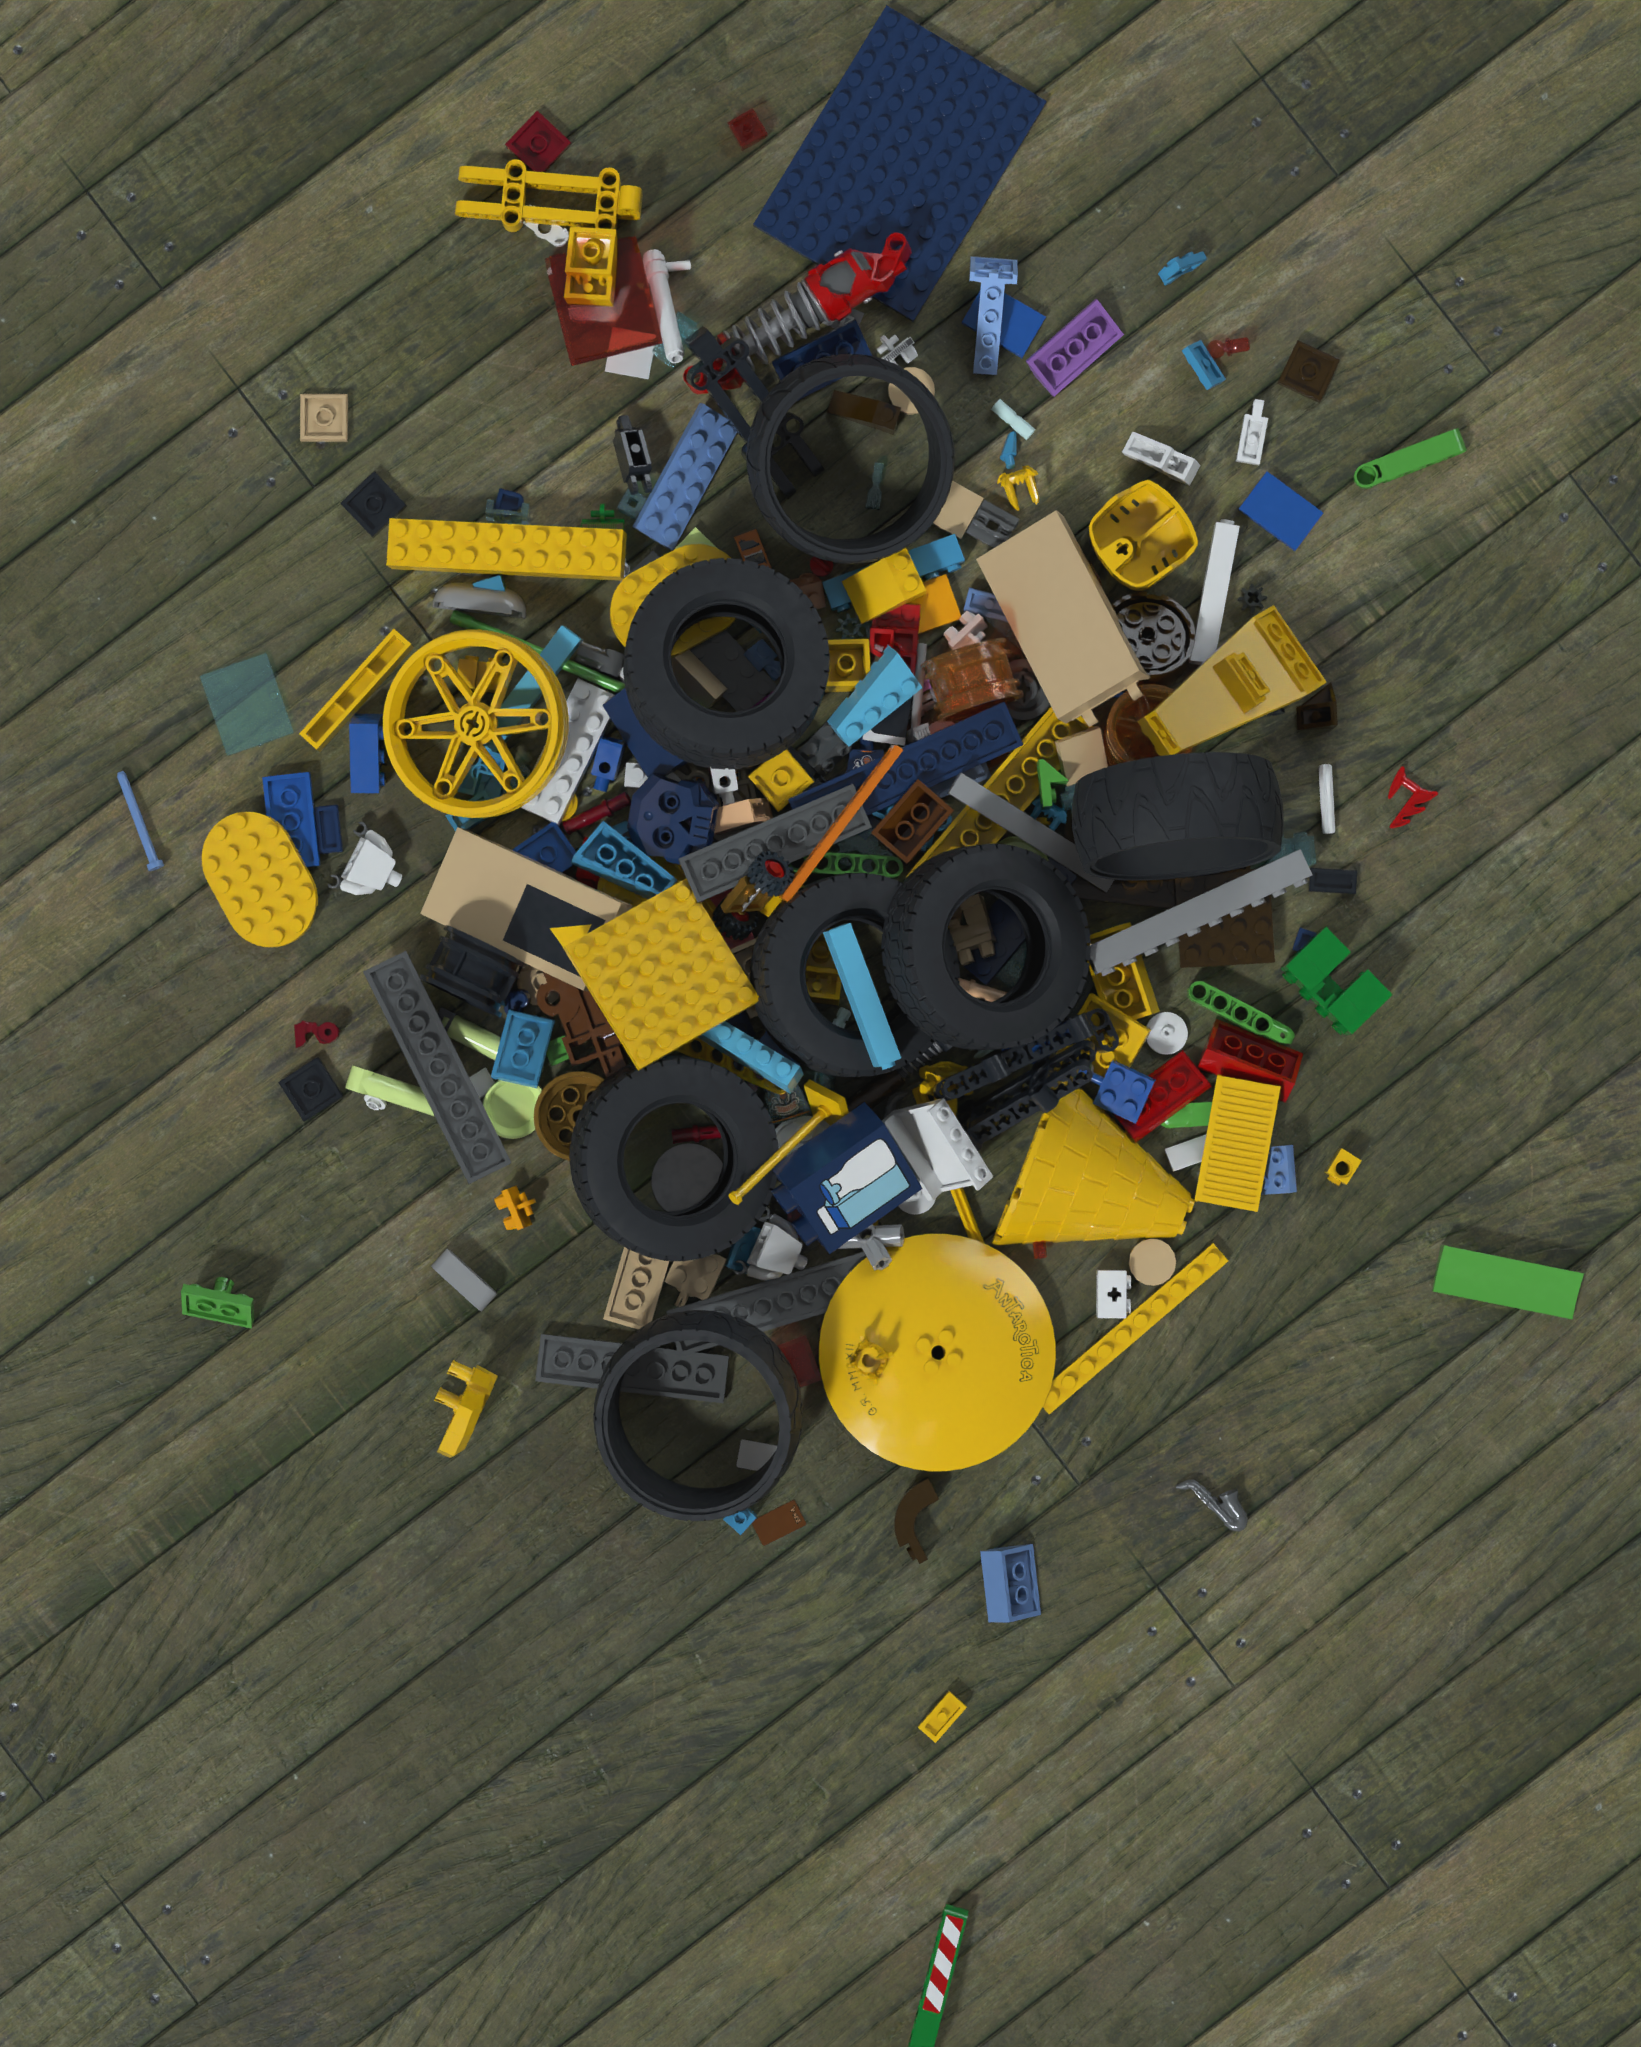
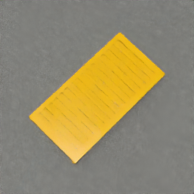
M1217 1075L1195 1195L1196 1202L1200 1201L1258 1212L1281 1086Z

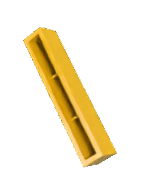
M393 629L299 734L316 750L321 752L412 651L413 645Z

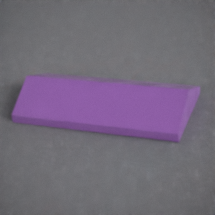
M1095 299L1029 357L1026 363L1039 382L1055 397L1124 334L1101 303Z

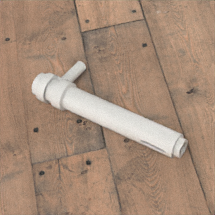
M653 249L644 253L642 265L645 270L646 281L650 285L666 358L671 363H679L683 360L685 353L668 284V272L690 270L691 263L690 260L666 263L661 251Z

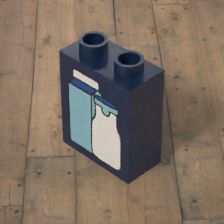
M865 1102L782 1159L772 1169L781 1184L771 1192L787 1214L797 1209L801 1215L791 1223L800 1238L807 1246L818 1240L829 1254L923 1189L885 1124Z

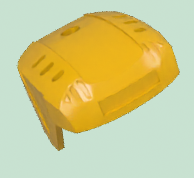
M1150 480L1139 482L1113 496L1092 518L1089 525L1090 540L1098 559L1114 579L1134 591H1144L1151 588L1176 568L1183 565L1198 546L1196 532L1185 511L1165 489ZM1132 500H1136L1139 503V506L1136 507L1132 503ZM1121 506H1124L1129 511L1128 515L1120 509ZM1111 514L1119 519L1118 523L1110 517ZM1120 547H1127V555L1123 553L1118 555L1117 552ZM1172 550H1176L1178 557H1174ZM1162 558H1166L1169 564L1168 567H1165ZM1152 566H1155L1159 573L1157 575L1154 574Z

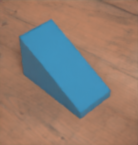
M501 574L472 583L474 587L499 591H505L506 589L504 578Z

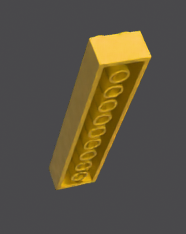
M389 518L386 565L396 570L622 581L625 571L627 533L623 529Z
M1050 707L1022 740L1023 745L1013 750L983 787L1024 812L1039 795L1038 760L1044 759L1059 772L1061 768L1055 741L1094 726L1089 727L1082 716L1065 724L1057 719L1052 707ZM966 805L907 874L905 879L922 863L942 852L959 847L997 844L1007 833V830Z

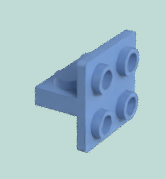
M1293 1145L1270 1147L1261 1195L1297 1192Z

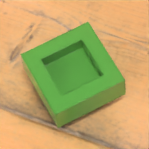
M565 1036L554 1039L549 1043L547 1057L551 1066L569 1060L562 1040Z

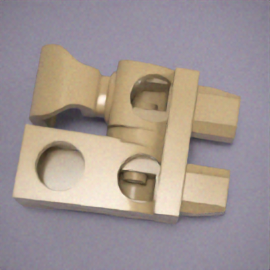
M980 894L973 895L957 908L948 925L954 940V946H956L958 960L963 966L975 962L971 950L979 948L982 958L995 955L994 942H997L983 896ZM963 913L967 922L964 926L961 925Z

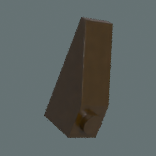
M834 390L827 413L894 435L901 414V408L879 400Z

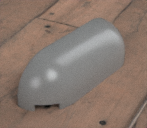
M453 582L441 587L433 599L432 608L456 609L464 612L526 618V606L523 599L518 593L508 588L505 591L474 587L473 584Z

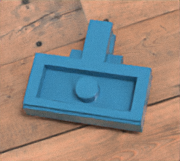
M1203 251L1196 254L1189 252L1181 258L1179 256L1175 257L1167 263V266L1163 267L1158 275L1166 286L1181 275L1196 269L1207 260V257Z

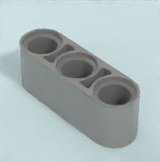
M448 1248L431 1265L438 1274L481 1312L497 1295L493 1288Z

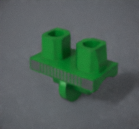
M600 504V510H591V517H600V519H582L581 528L624 530L625 526L624 518L605 519V517H614V510H605V504Z

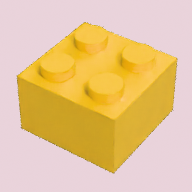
M869 639L828 640L830 665L825 692H853L856 689V684L860 680L862 681L870 671Z

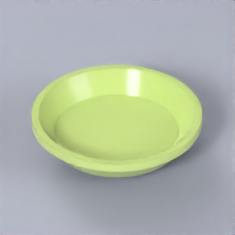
M498 1080L488 1089L483 1099V1106L499 1136L517 1139L535 1131L534 1108L542 1091L539 1086L536 1089Z

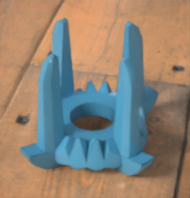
M1037 796L1035 801L1032 802L1035 808L1030 816L1036 820L1041 811L1045 812L1044 816L1048 815V818H1054L1049 826L1051 830L1055 831L1061 822L1066 823L1067 809L1065 807L1061 809L1052 803L1051 809L1041 810L1040 796Z

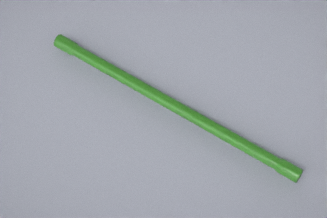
M456 609L451 615L450 623L466 630L480 629L509 635L527 644L539 655L544 649L478 621L474 617ZM568 660L562 668L567 672L616 693L625 688L623 682L572 660Z

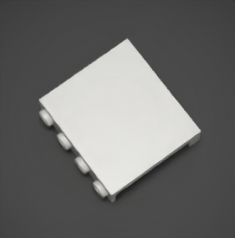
M944 1098L894 1110L882 1120L923 1188L921 1191L927 1201L934 1200L944 1191L971 1185L978 1191L993 1178L992 1173Z

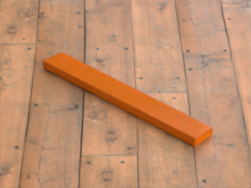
M891 745L795 873L792 883L782 895H779V898L785 902L793 898L902 753V748L898 745Z

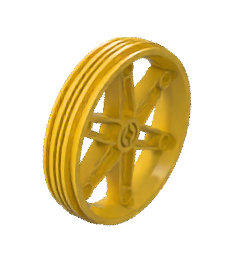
M480 629L454 631L437 637L423 645L411 655L396 674L384 705V742L392 766L399 778L422 802L443 813L459 817H495L514 811L530 802L554 777L561 764L568 741L569 715L567 702L561 684L552 668L527 644L509 635ZM469 647H489L498 650L474 693L445 657L446 654ZM507 653L510 656V662L504 666L502 657ZM437 659H440L442 663L439 671H436L434 668V663ZM518 661L527 668L537 681L543 693L547 709H500ZM427 669L450 712L404 719L410 693L419 677ZM500 672L502 676L491 705L488 706L482 703L481 700L496 673ZM446 676H449L468 701L461 708L457 705L444 681ZM543 713L548 715V722L545 725H542L540 722V717ZM497 716L530 717V723L498 728ZM454 720L455 731H422V725ZM474 720L479 724L478 728H475ZM407 723H410L412 727L409 735H406L404 731ZM548 729L546 745L542 756L532 773L525 779L502 736ZM406 739H451L434 786L424 778L414 764ZM493 740L508 768L506 772L502 771L483 745ZM463 742L471 747L455 776H453L450 772L460 745ZM478 755L507 792L497 798L484 801H466L454 798ZM513 777H516L518 780V786L515 789H512L510 786V781ZM445 782H448L450 785V790L447 794L442 791V786Z

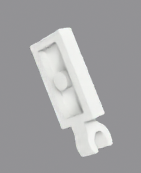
M1255 399L1252 414L1244 415L1236 462L1260 465L1268 418L1261 417L1264 400Z

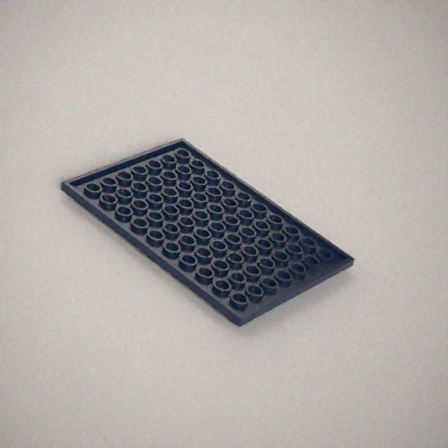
M886 5L753 223V226L817 265H825L835 258L834 254L842 250L844 252L849 248L861 252L880 254L883 252L886 239L890 234H903L911 247V255L905 264L907 269L895 277L892 286L887 292H877L871 297L914 322L1047 101ZM898 245L894 250L900 249L902 245Z

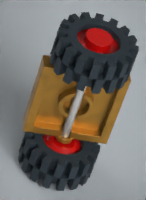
M771 851L761 852L749 866L747 876L742 877L734 889L716 907L713 912V921H717L715 926L721 927L719 930L721 933L726 932V937L729 938L732 935L733 940L738 938L739 940L746 939L758 924L759 917H757V911H762L773 896L782 895L792 883L794 878L792 872L794 870L792 867H788L790 865L788 861H783L784 857L782 855L779 858L776 852H773L772 855Z

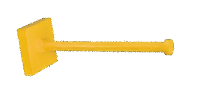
M812 1080L804 1084L813 1117L736 1191L729 1193L730 1200L734 1204L739 1205L742 1202V1198L822 1120L831 1126L847 1115L849 1111L845 1097Z

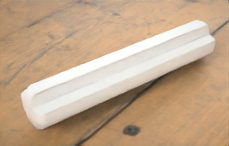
M1322 764L1319 766L1322 833L1333 834L1335 833L1332 766L1330 764Z

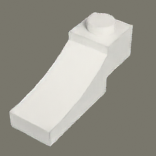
M1132 432L1122 451L1125 456L1137 460L1167 475L1169 478L1188 486L1191 485L1200 467V464L1194 458L1135 432Z

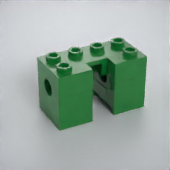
M1324 927L1280 969L1284 972L1282 974L1283 978L1289 984L1295 983L1300 988L1298 993L1306 1001L1311 999L1317 1005L1314 1009L1323 1018L1327 1016L1333 1022L1331 1026L1339 1035L1345 1034L1348 1036L1352 1035L1393 994L1368 969L1365 972L1361 971L1342 989L1329 974L1351 951L1327 927Z

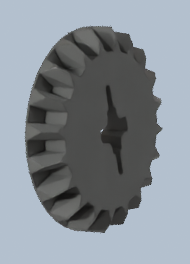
M1027 659L1011 661L1004 665L997 673L993 683L994 700L996 704L1005 702L1011 718L1017 720L1034 719L1043 714L1049 707L1050 703ZM1022 676L1024 677L1025 686L1030 688V691L1026 692L1025 703H1023L1021 692L1016 690L1022 684Z

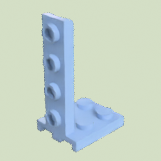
M973 256L970 258V281L981 282L973 373L997 375L1005 284H1017V260Z

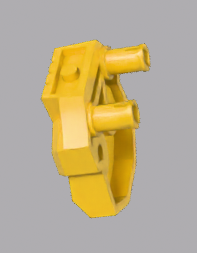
M455 1360L452 1361L447 1374L466 1381L467 1386L463 1395L460 1394L458 1396L440 1387L434 1399L435 1402L437 1401L452 1408L454 1412L437 1450L438 1453L449 1458L466 1448L498 1375L479 1365L472 1369Z

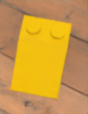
M907 548L879 560L842 581L861 624L926 595V588Z

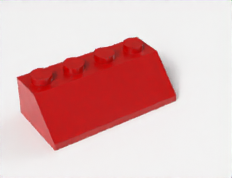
M1215 1019L1197 1068L1214 1075L1220 1074L1226 1077L1281 1086L1278 1100L1285 1103L1295 1085L1303 1053Z

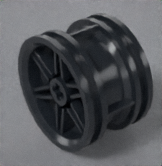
M445 925L443 930L447 934L445 937L440 935L438 939L440 944L430 964L427 963L425 966L428 972L426 975L421 974L419 979L500 1018L502 1013L499 1012L501 1006L506 1007V999L515 980L521 977L518 970L519 968L524 969L526 964L480 939Z

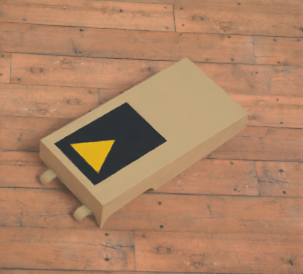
M457 827L420 914L480 939L522 962L583 991H589L563 948L629 911L633 905L596 890L564 873L472 831Z

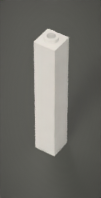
M1221 519L1220 522H1216L1214 525L1195 626V644L1189 662L1191 664L1202 665L1217 650L1240 527L1234 525L1235 522L1231 520Z

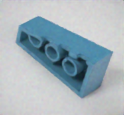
M604 821L575 853L571 864L646 899L654 897L677 882L675 877Z

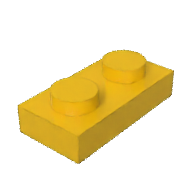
M948 1691L922 1720L918 1728L936 1743L967 1706Z

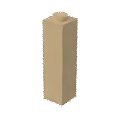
M690 650L671 658L672 669L678 684L692 700L701 706L709 709L727 691V688Z

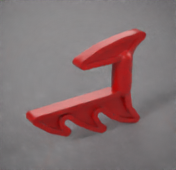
M1403 766L1396 773L1389 788L1387 798L1391 799L1401 785L1413 794L1389 825L1390 829L1410 823V819H1403V817L1421 813L1426 809L1425 807H1415L1414 805L1427 802L1438 795L1437 791H1428L1409 779L1405 774Z

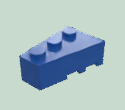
M354 714L349 723L351 793H380L382 786L386 784V774L382 772V763H385V749H382V740H384L383 714Z

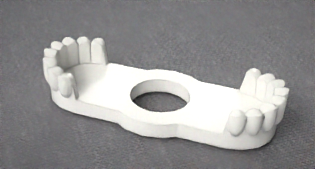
M523 221V224L533 230L539 238L547 240L556 247H562L568 241L569 232L566 228L563 229L558 225H551V231L543 234L538 230L539 224Z

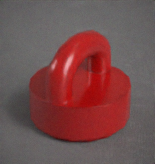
M813 556L810 561V569L817 577H825L833 570V562Z

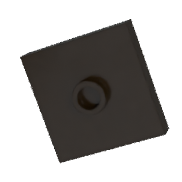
M1297 340L1277 384L1320 403L1340 359Z

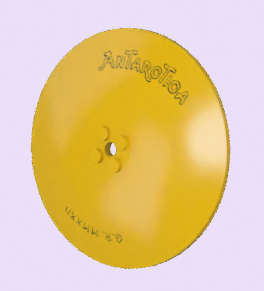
M924 1234L904 1238L902 1246L885 1247L892 1261L883 1270H874L866 1257L850 1271L838 1286L824 1315L820 1332L819 1365L821 1378L827 1397L839 1420L861 1444L873 1453L900 1466L916 1470L951 1471L980 1464L1005 1451L1028 1430L1037 1418L1046 1401L1054 1376L1056 1345L1053 1325L1045 1302L1034 1283L1015 1262L1000 1251L977 1240L958 1235ZM863 1335L866 1336L868 1343L879 1345L885 1353L893 1352V1357L887 1358L884 1371L877 1376L878 1384L874 1386L872 1380H868L865 1376L860 1375L855 1368L845 1369L844 1365L853 1362L854 1352L858 1348V1344L861 1343L860 1336ZM938 1345L942 1346L945 1350L944 1357L939 1360L934 1359L931 1354L933 1347ZM867 1353L863 1357V1363L867 1367H872L876 1362L875 1357Z

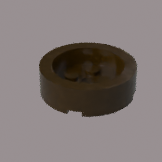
M1148 592L1132 593L1117 600L1112 604V607L1140 664L1150 676L1149 679L1139 680L1137 686L1138 688L1165 686L1179 678L1190 662L1195 644L1193 621L1183 606L1163 594L1161 596L1147 594ZM1151 632L1154 636L1153 640L1142 638V633Z

